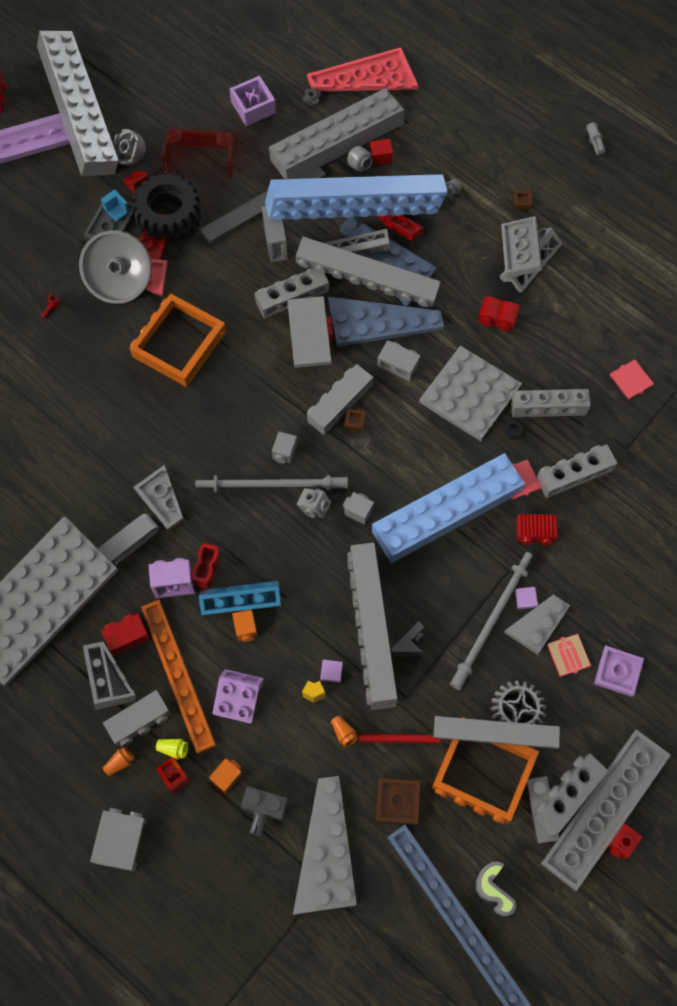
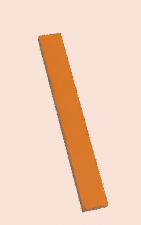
M159 599L142 606V611L196 753L199 754L216 746L161 601Z

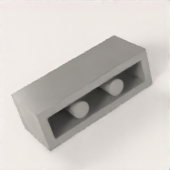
M157 690L106 720L103 724L117 747H124L133 741L132 738L137 735L142 736L148 733L153 725H160L167 721L171 713Z

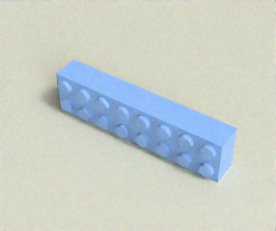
M504 453L373 523L372 533L389 561L393 563L523 492L525 483Z

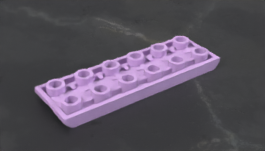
M60 113L0 130V164L70 144Z

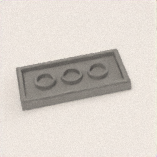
M536 216L501 224L506 277L511 278L542 271Z
M324 296L287 300L294 368L331 364Z

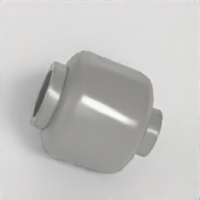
M356 146L349 151L347 162L349 166L358 172H364L372 166V154L363 147Z

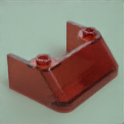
M174 127L165 132L161 153L165 173L169 172L173 145L228 149L229 178H233L238 138L235 132L188 127Z

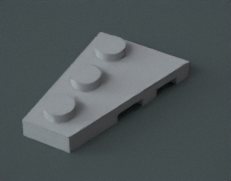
M552 595L506 629L504 633L538 655L570 605Z

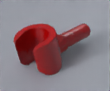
M54 294L48 297L49 305L41 315L43 319L53 308L60 306V299L58 297L54 301Z

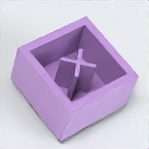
M260 76L230 88L231 103L246 126L276 113L275 99Z
M177 558L171 562L159 560L155 561L154 564H149L150 587L156 598L195 594L192 579L193 570L189 559Z

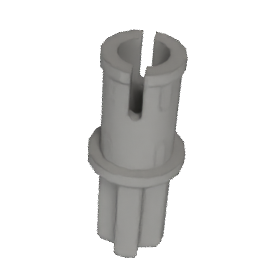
M592 122L587 125L586 129L590 136V143L593 144L596 154L600 155L605 152L602 143L603 136L598 130L597 123L594 124Z

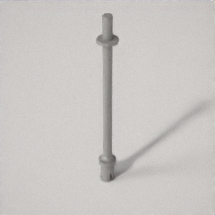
M214 475V480H196L195 486L196 488L214 487V492L218 491V487H324L330 490L331 488L348 489V478L330 477V475H327L323 479L218 480V476Z
M526 552L520 564L512 566L511 569L515 573L465 662L457 666L458 670L450 682L453 688L461 690L468 675L471 676L473 672L471 666L521 576L527 577L528 575L525 569L533 556L531 553Z

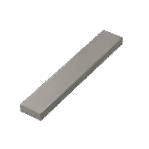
M435 716L433 738L558 749L560 727Z

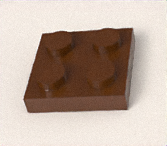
M379 778L376 822L418 825L420 781Z

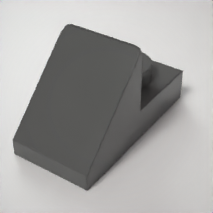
M419 621L391 649L390 653L393 657L422 656V651L413 643L419 642L424 636V626Z

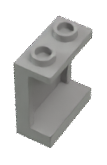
M110 808L109 811L103 810L90 862L135 872L137 866L135 860L143 827L146 825L147 820L142 818L140 813L130 812V815L122 814V810Z

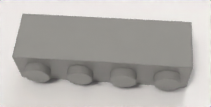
M357 364L353 368H349L345 372L344 377L333 384L330 392L324 393L319 400L320 402L308 410V423L325 435L347 413V408L351 409L373 386V376Z

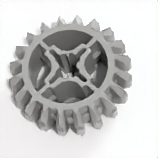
M516 680L514 687L511 682H507V688L502 685L500 686L501 692H495L494 695L497 698H493L491 703L496 706H492L491 711L497 713L492 716L493 719L499 718V722L518 723L521 716L532 715L533 719L523 724L542 725L543 721L540 718H545L546 716L542 712L546 709V705L540 703L544 702L545 699L544 697H537L541 693L540 690H537L535 693L532 691L534 685L527 688L526 681L520 686L519 681ZM519 693L517 700H503L510 694ZM525 696L531 700L534 709H532V706L527 705ZM520 701L521 708L523 709L517 715L516 708L514 707ZM502 707L511 713L512 720L506 717Z

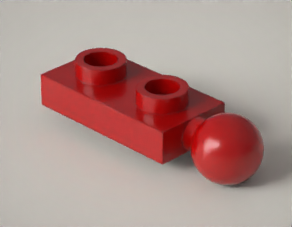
M403 215L378 216L379 220L385 222L387 227L411 241L423 233L422 226Z

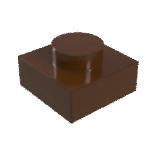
M514 190V209H531V190Z
M347 408L344 428L363 431L366 411Z

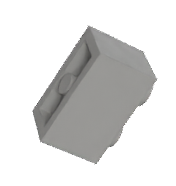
M388 340L377 359L378 367L408 381L411 380L420 364V355L416 351L408 350L400 344Z

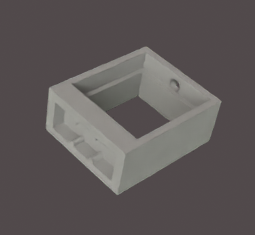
M266 206L262 207V215L270 262L288 260L283 221L269 220Z

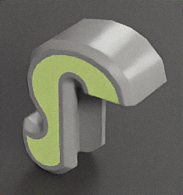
M491 862L479 872L475 881L476 891L483 900L497 903V906L493 909L495 913L500 916H509L516 910V901L492 882L504 864L501 862Z

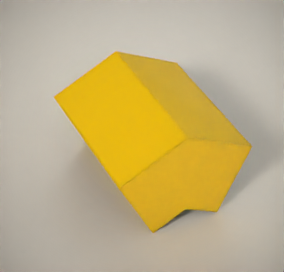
M308 680L302 691L303 697L313 703L324 699L325 691L321 682L312 683Z

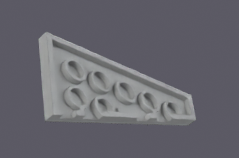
M339 776L318 779L293 915L357 906Z

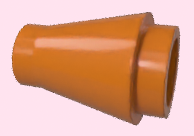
M341 715L332 719L331 724L334 727L340 744L348 747L358 740L357 732Z
M126 747L118 749L102 768L111 777L116 772L132 765L131 762L134 760V757Z

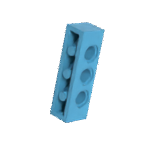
M279 581L200 590L201 615L281 606Z

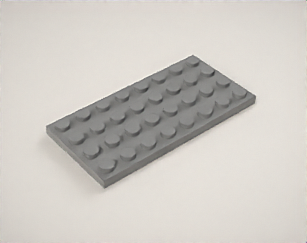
M65 516L0 582V683L3 686H7L119 570Z

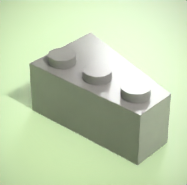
M104 642L84 645L83 651L95 710L134 702L136 695L130 688Z

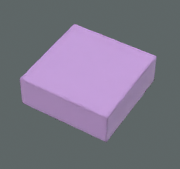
M535 587L515 589L518 609L536 608L538 606Z
M323 660L320 681L340 683L343 662Z

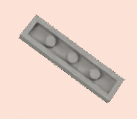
M552 227L543 228L538 231L540 251L544 250V258L541 260L542 268L563 244ZM552 238L555 245L549 248V240ZM505 271L500 275V278L503 282H512L518 292H523L539 271L524 274L522 284L517 280L519 276L507 278Z
M387 229L324 243L361 256L391 250ZM385 235V238L376 239L377 236ZM360 240H366V241H367V242L359 243ZM343 244H349V246L341 247Z

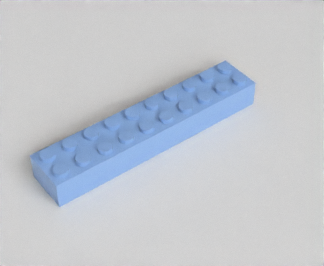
M443 174L275 179L270 181L265 204L269 220L438 213L444 201L447 188Z

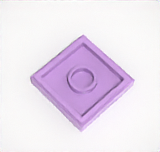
M605 645L594 684L633 697L644 658Z

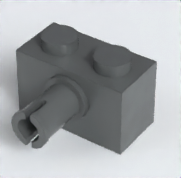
M247 786L241 808L255 815L249 834L255 835L256 832L258 837H262L266 819L271 818L282 822L288 799Z

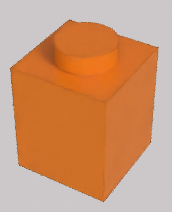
M252 609L232 613L238 641L249 642L254 640V637H258Z
M225 758L209 779L227 794L243 775L240 771L242 767L233 759L229 762Z

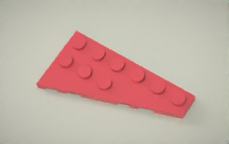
M401 47L307 74L311 89L315 91L383 90L385 88L387 90H418V84Z

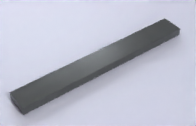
M317 166L294 179L326 178V174ZM268 190L201 228V233L209 244H213L261 216L262 207L266 206L265 200Z

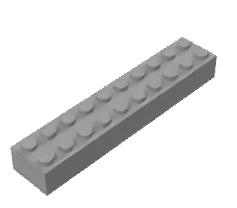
M39 31L37 48L81 176L115 175L118 158L73 32Z

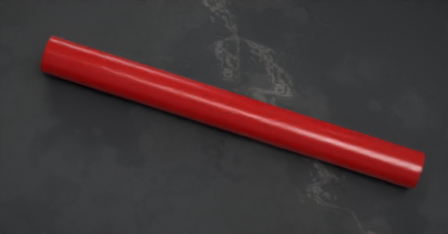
M359 734V742L441 743V739L433 738V735Z

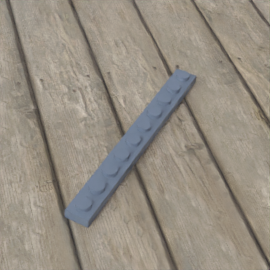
M403 825L388 836L393 847L503 1006H531L406 825Z

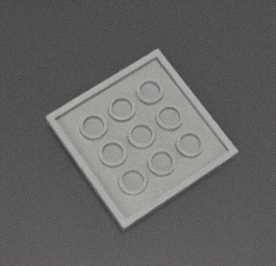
M460 345L419 399V403L479 441H482L511 401L513 392L518 391L522 383Z

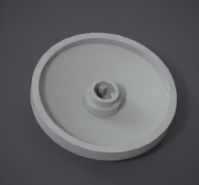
M108 230L98 233L85 244L79 259V270L83 283L95 297L108 303L119 304L135 299L146 289L151 278L152 265L149 253L143 243L128 232Z

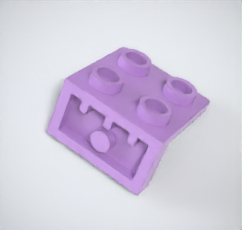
M225 669L219 677L213 714L252 723L258 692L262 687L264 678Z

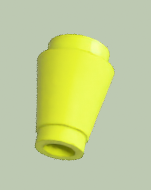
M159 739L156 744V751L178 760L180 758L184 759L188 752V742H184L183 739Z

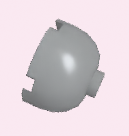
M129 129L121 130L123 132L117 134L112 142L118 163L135 165L144 158L146 152L145 141L138 133Z

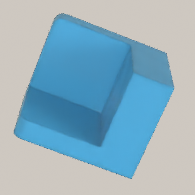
M115 189L101 199L104 210L115 222L130 214L128 203Z

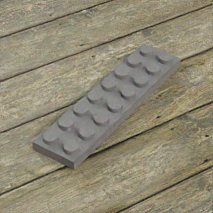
M636 729L608 767L607 774L584 801L559 839L543 859L541 865L574 891H577L664 766L670 754Z

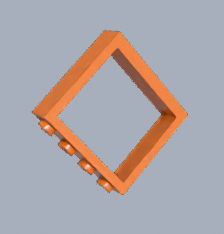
M170 293L162 301L159 310L152 314L147 326L142 328L138 338L132 341L130 351L133 358L187 387L227 332L226 325L223 321ZM173 307L213 328L182 371L142 350Z
M452 740L432 789H435V793L441 797L446 798L448 795L454 798V802L465 807L467 804L473 807V811L485 816V814L493 816V820L497 823L505 824L506 822L509 824L539 751L528 746L491 743L528 760L508 811L505 812L441 782L459 740Z

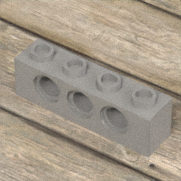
M309 268L301 274H295L289 279L278 281L272 286L259 289L254 293L255 301L265 319L287 310V300L318 297L329 292V282L324 273H319L314 268Z
M589 389L514 391L511 399L512 417L587 415L590 408Z
M607 444L604 446L597 445L587 453L580 452L572 459L560 460L555 466L543 467L539 470L537 480L545 497L549 498L614 471L618 463ZM589 461H594L597 465H592ZM572 468H578L580 472H575ZM559 474L563 477V479H558L555 477V475Z
M590 753L585 756L580 755L573 762L575 767L563 774L560 778L562 780L559 786L555 785L549 791L548 795L550 797L547 801L543 800L535 809L537 813L533 818L551 835L557 834L563 829L608 772ZM579 773L584 776V782L580 780ZM567 788L572 791V797L567 794ZM554 803L559 805V813L554 809Z

